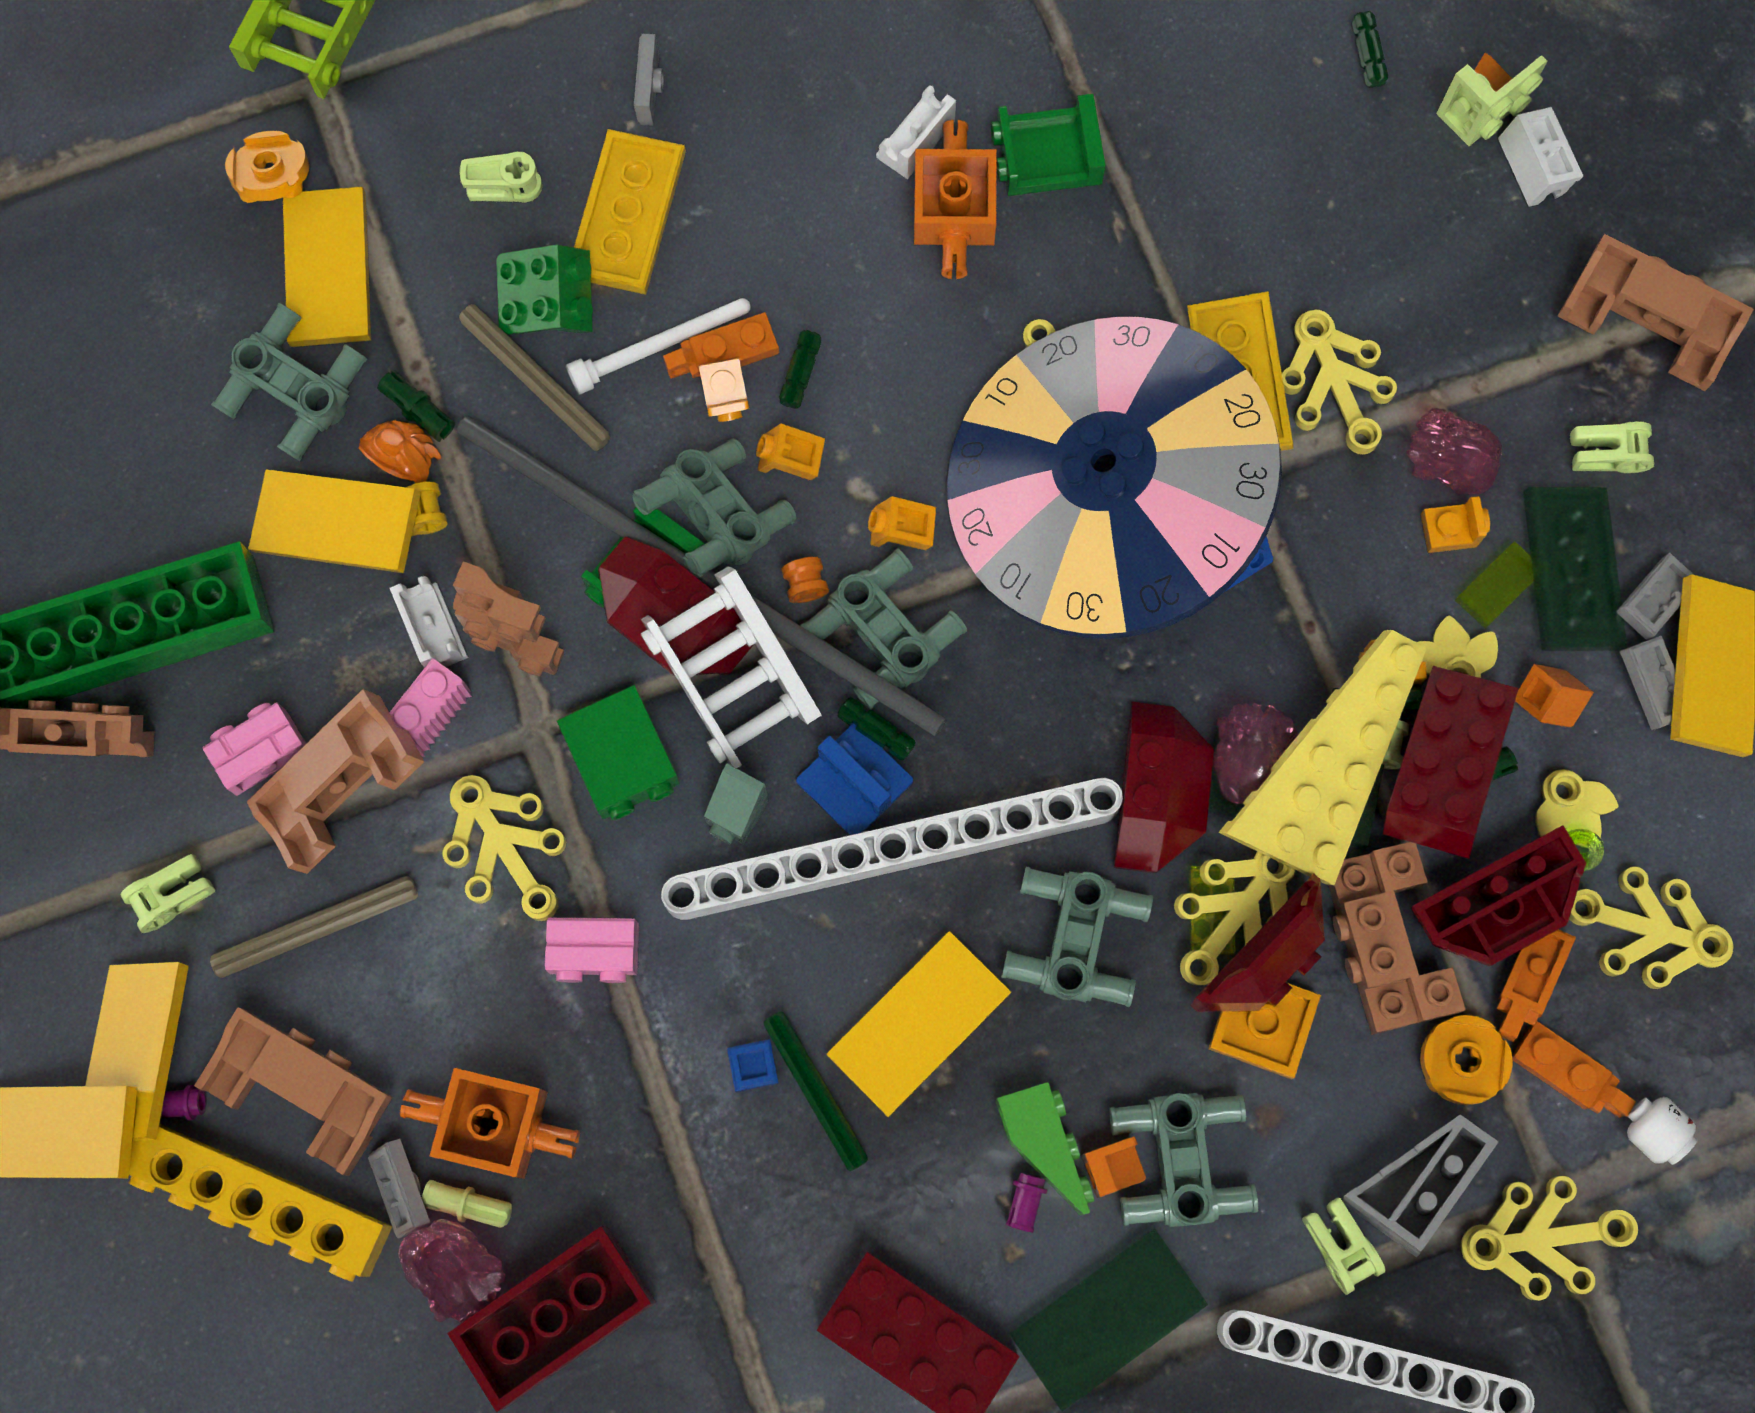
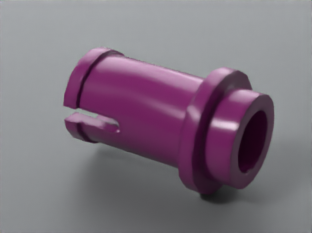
M187 1085L184 1090L165 1091L160 1118L185 1116L187 1120H195L197 1115H203L205 1112V1092L196 1089L194 1085Z
M1020 1172L1018 1181L1013 1180L1016 1190L1009 1217L1006 1221L1007 1226L1031 1233L1034 1232L1033 1227L1042 1193L1047 1194L1048 1190L1044 1188L1046 1179Z

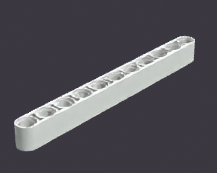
M1108 778L1093 779L676 875L664 884L661 891V899L673 917L680 920L693 919L1104 824L1116 816L1122 804L1123 795L1119 785ZM1096 792L1106 793L1110 796L1113 806L1108 810H1099L1092 805L1090 796ZM1059 801L1066 803L1071 810V816L1065 820L1054 818L1049 812V805L1051 803ZM1014 811L1024 812L1030 820V825L1027 828L1017 830L1008 824L1007 816ZM978 820L987 826L989 833L982 839H973L967 835L965 826L971 821ZM931 830H938L946 836L947 843L939 849H932L925 845L923 836ZM888 840H898L904 845L905 852L901 857L890 859L882 854V845ZM848 849L859 851L863 856L862 863L856 868L844 867L839 862L840 855ZM814 859L820 863L821 870L813 878H804L797 872L799 864L803 860ZM765 868H771L779 874L777 883L770 888H762L755 883L757 874ZM723 878H730L736 882L735 892L727 898H720L713 892L715 884ZM680 888H689L694 892L693 901L684 908L672 905L673 893Z

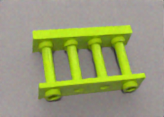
M253 0L229 45L238 65L241 68L254 72L259 61L268 58L308 74L307 77L317 97L325 99L330 87H334L337 84L341 74V66L375 0H322L343 8L334 27L288 10L287 8L292 0ZM285 25L326 42L315 60L271 43L270 41L277 27Z

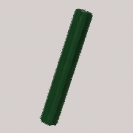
M777 1012L764 1021V1027L847 1170H856L868 1161V1157L785 1014Z

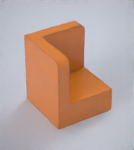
M1534 664L1519 688L1515 702L1542 723L1572 727L1594 692L1566 670Z
M1135 1136L1081 1155L1096 1198L1145 1181L1146 1176L1135 1148L1138 1145Z

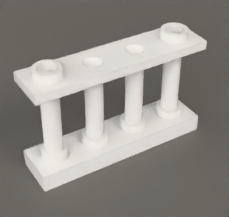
M728 566L714 575L720 584L714 588L716 593L658 627L652 617L647 615L641 619L647 630L640 634L653 655L659 652L662 653L713 738L707 741V744L717 761L722 763L727 760L731 766L738 768L742 764L733 751L788 716L792 719L798 716L806 724H809L822 715L736 569ZM724 607L726 610L734 608L742 621L736 625L737 630L685 662L680 663L668 642ZM745 644L749 647L755 644L763 656L762 659L757 661L759 666L702 700L690 678ZM769 680L772 683L777 680L785 693L779 697L780 702L724 736L712 714L765 681Z

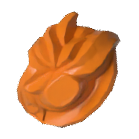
M396 420L387 421L369 430L360 439L358 447L365 457L385 472L401 479L414 481L415 483L426 482L433 457L437 460L442 458L440 452L433 446L431 437L425 435L423 429L414 423Z

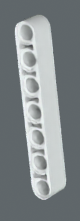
M1244 1310L1225 1312L1217 1323L1219 1341L1226 1348L1243 1354L1472 1413H1505L1499 1404V1397L1505 1388L1510 1387L1515 1392L1516 1405L1507 1413H1532L1534 1409L1532 1391L1526 1384L1518 1380ZM1237 1318L1245 1319L1250 1326V1336L1241 1344L1234 1343L1229 1335V1327ZM1287 1329L1294 1337V1347L1289 1354L1283 1356L1276 1351L1274 1338L1279 1331ZM1332 1341L1338 1348L1339 1357L1332 1366L1325 1367L1319 1359V1349L1324 1342ZM1376 1352L1383 1361V1369L1377 1377L1369 1378L1364 1370V1361L1369 1354ZM1421 1364L1426 1369L1427 1381L1422 1388L1415 1390L1409 1382V1372L1414 1365ZM1465 1375L1471 1382L1472 1392L1466 1400L1459 1401L1454 1393V1384L1459 1377Z

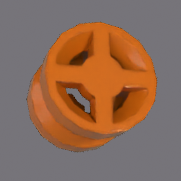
M805 557L791 561L781 568L783 579L787 580L790 586L787 591L789 602L806 603L822 598L829 593L828 584L822 580L820 574L823 570L821 558Z

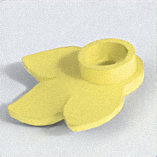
M1450 615L1446 616L1436 628L1433 642H1417L1427 648L1422 662H1426V672L1428 675H1430L1432 667L1436 666L1481 678V674L1495 665L1498 655V641L1494 632H1485L1470 639L1464 628Z
M1556 770L1549 774L1542 784L1544 802L1536 812L1535 823L1540 837L1564 825L1574 844L1584 848L1595 849L1600 844L1602 834L1600 815L1610 813L1619 806L1613 793L1604 784L1595 781H1583L1578 774L1570 770ZM1557 785H1563L1568 789L1569 796L1567 799L1558 796L1556 792Z

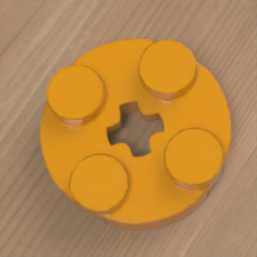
M263 131L252 134L243 139L245 146L240 148L237 153L233 148L226 158L225 169L230 183L238 192L240 199L247 203L271 201L282 197H296L302 192V182L306 179L309 172V161L303 145L298 140L297 142L290 140L289 135L281 131ZM267 163H273L272 167L264 169Z
M1472 1015L1452 1017L1434 1026L1423 1042L1420 1062L1425 1082L1430 1090L1438 1093L1449 1102L1460 1105L1482 1103L1495 1096L1508 1083L1513 1067L1511 1048L1507 1041L1503 1040L1500 1033L1495 1030L1496 1027L1489 1021ZM1463 1048L1470 1049V1056L1477 1058V1065L1469 1067L1468 1073L1462 1071L1461 1065L1455 1061V1056L1461 1054Z

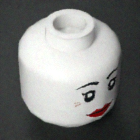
M1662 1097L1653 1102L1644 1098L1632 1108L1627 1116L1632 1120L1627 1130L1629 1140L1654 1163L1660 1164L1668 1161L1673 1165L1685 1157L1697 1143V1139L1693 1136L1696 1131L1694 1121L1668 1097Z

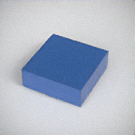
M770 1039L727 1048L735 1092L779 1084Z

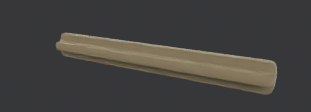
M470 304L460 313L459 319L461 323L594 451L601 450L610 441L609 432L476 305Z
M409 876L402 877L218 952L210 957L212 969L216 976L224 978L415 900L418 897L415 882Z

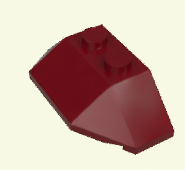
M624 537L598 568L606 621L675 676L662 653L659 652L653 655L640 633L647 629L641 619L649 615L660 627L715 592L664 551ZM724 607L668 643L679 662L683 663L737 630L736 625L742 621L733 608L726 610ZM745 644L696 675L730 674L752 646L749 647Z
M1140 702L1131 703L1122 784L1123 801L1119 812L1114 868L1157 873L1206 833L1214 748L1173 706Z
M1564 825L1413 905L1411 909L1433 946L1490 967L1567 925L1586 862Z
M1313 873L1198 994L1190 1005L1197 1012L1259 1011L1267 1002H1270L1275 1007L1292 989L1287 980L1297 970L1304 976L1322 956L1316 950L1325 940L1321 880L1317 875Z

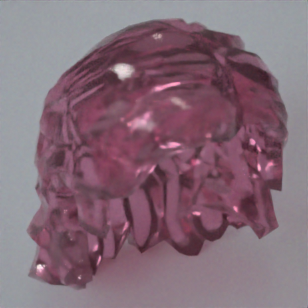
M1439 408L1430 409L1428 414H1424L1422 419L1417 421L1416 427L1418 431L1412 433L1411 438L1414 441L1409 443L1411 448L1406 451L1408 458L1415 464L1412 470V475L1415 478L1422 480L1438 478L1441 484L1451 487L1458 494L1481 495L1494 484L1498 468L1500 467L1499 459L1502 445L1499 438L1486 425L1463 420L1462 418L1455 417L1452 412Z
M1239 703L1233 706L1229 716L1218 718L1216 725L1219 727L1218 735L1220 742L1217 745V754L1213 758V766L1222 796L1230 802L1243 803L1252 791L1259 789L1271 774V767L1298 736V732L1293 727L1294 724L1291 717H1284V712L1277 711L1273 705H1267L1263 713L1260 704L1253 703L1252 707H1250L1247 703L1243 705Z
M450 1219L434 1220L430 1227L415 1230L403 1239L398 1250L399 1260L407 1281L428 1298L430 1311L435 1314L434 1319L439 1323L448 1318H453L463 1323L473 1316L475 1311L478 1312L485 1307L483 1299L490 1303L496 1300L497 1292L501 1289L500 1283H503L505 1279L502 1261L489 1254L486 1247L478 1242V1238L475 1237L472 1231Z

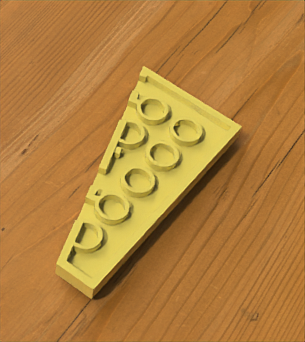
M1384 630L1353 667V674L1340 689H1335L1326 700L1328 704L1317 718L1311 719L1271 767V774L1259 789L1252 791L1243 802L1245 806L1232 821H1227L1218 833L1309 877L1314 873L1324 884L1335 885L1427 648L1394 630Z

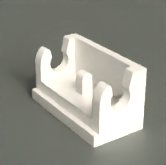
M931 85L924 90L922 99L894 133L882 141L879 145V151L876 153L877 159L906 179L915 171V149H933L943 137V123L949 120H954L955 122L956 100L947 94L942 102H940L933 93L935 91Z
M1552 107L1518 114L1498 137L1529 207L1538 205L1550 193L1553 194L1555 199L1562 196L1576 181L1583 177Z
M421 576L418 577L419 585L407 589L401 583L390 587L416 654L424 668L432 658L445 667L468 658L437 583L432 584L428 577Z

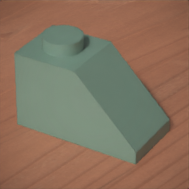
M727 763L722 770L704 815L707 825L711 826L709 833L731 845L733 840L744 845L769 803L765 784Z

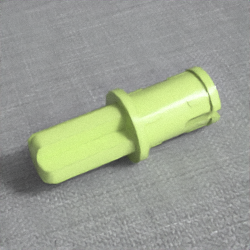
M429 1180L421 1197L425 1209L457 1216V1220L460 1222L470 1219L501 1228L508 1224L512 1213V1205L509 1202L477 1194L475 1189L469 1186L466 1189H461Z

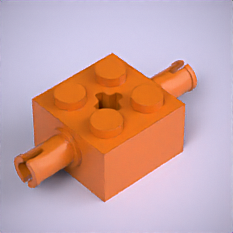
M949 120L942 125L943 149H915L914 245H942V276L952 279L953 263H956V279H961L968 274L967 245L994 246L996 232V149H967L968 123L958 120L957 135L955 136L954 120Z
M458 1068L453 1069L445 1099L408 1089L403 1100L419 1104L420 1108L401 1105L400 1109L401 1118H410L437 1125L430 1157L525 1179L530 1157L535 1149L573 1159L577 1147L561 1144L560 1140L579 1143L580 1138L579 1130H570L543 1123L541 1116L548 1094L547 1091ZM493 1114V1119L498 1121V1126L496 1130L491 1129L487 1135V1129L481 1127V1122L483 1118L490 1119Z

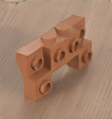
M1604 234L1569 293L1558 317L1594 335L1602 325L1609 310L1680 345L1681 348L1668 373L1706 391L1715 381L1725 359L1754 309L1706 285L1699 277L1686 275L1670 267L1663 259L1648 256Z
M463 561L453 584L457 591L453 602V609L456 610L454 614L464 627L463 631L472 638L471 643L495 652L496 647L510 651L515 661L519 663L517 667L529 674L541 676L543 672L555 675L564 655V650L558 648L559 642L539 635L546 620L545 616L539 615L540 605L525 601L520 591L493 582L484 568Z
M362 689L303 748L293 755L247 801V804L254 818L266 829L276 843L287 867L308 874L336 847L324 820L372 774L378 784L396 790L425 761L409 732L396 726L382 698L379 695Z
M29 700L28 708H0V749L8 750V752L81 756H154L155 731H143L144 715L129 714L130 706L102 705V712H100L99 703L72 702V710L55 709L56 701Z
M1412 842L1374 850L1370 854L1345 859L1335 885H1328L1337 914L1333 916L1334 931L1340 942L1345 941L1349 958H1345L1346 972L1352 984L1357 983L1371 1035L1457 1014L1466 1010L1453 967L1419 975L1395 896L1397 892L1422 887L1427 883L1417 845Z
M238 1007L227 1023L212 1058L194 1086L224 1101V1104L230 1108L239 1110L254 1084L257 1082L314 1117L325 1121L306 1153L336 1168L335 1171L340 1174L350 1176L373 1138L370 1135L393 1097L348 1070L353 1062L330 1049L325 1056L311 1048L315 1040L295 1028H292L289 1034L249 1011Z

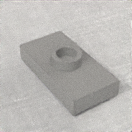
M641 34L639 38L634 108L640 125H654L656 93H662L664 86L663 68H658L659 50L655 34Z
M1668 553L1661 558L1616 613L1646 640L1651 639L1681 605L1683 578L1693 573L1671 553Z
M1662 636L1620 651L1651 730L1671 724L1676 670Z
M401 1139L387 1142L370 1153L368 1159L396 1237L401 1238L410 1235L429 1224L430 1220L420 1195V1182L417 1175L411 1170Z

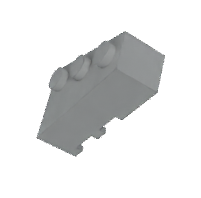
M1458 1115L1414 1146L1413 1149L1344 1195L1342 1201L1348 1208L1417 1258L1499 1141L1462 1115Z

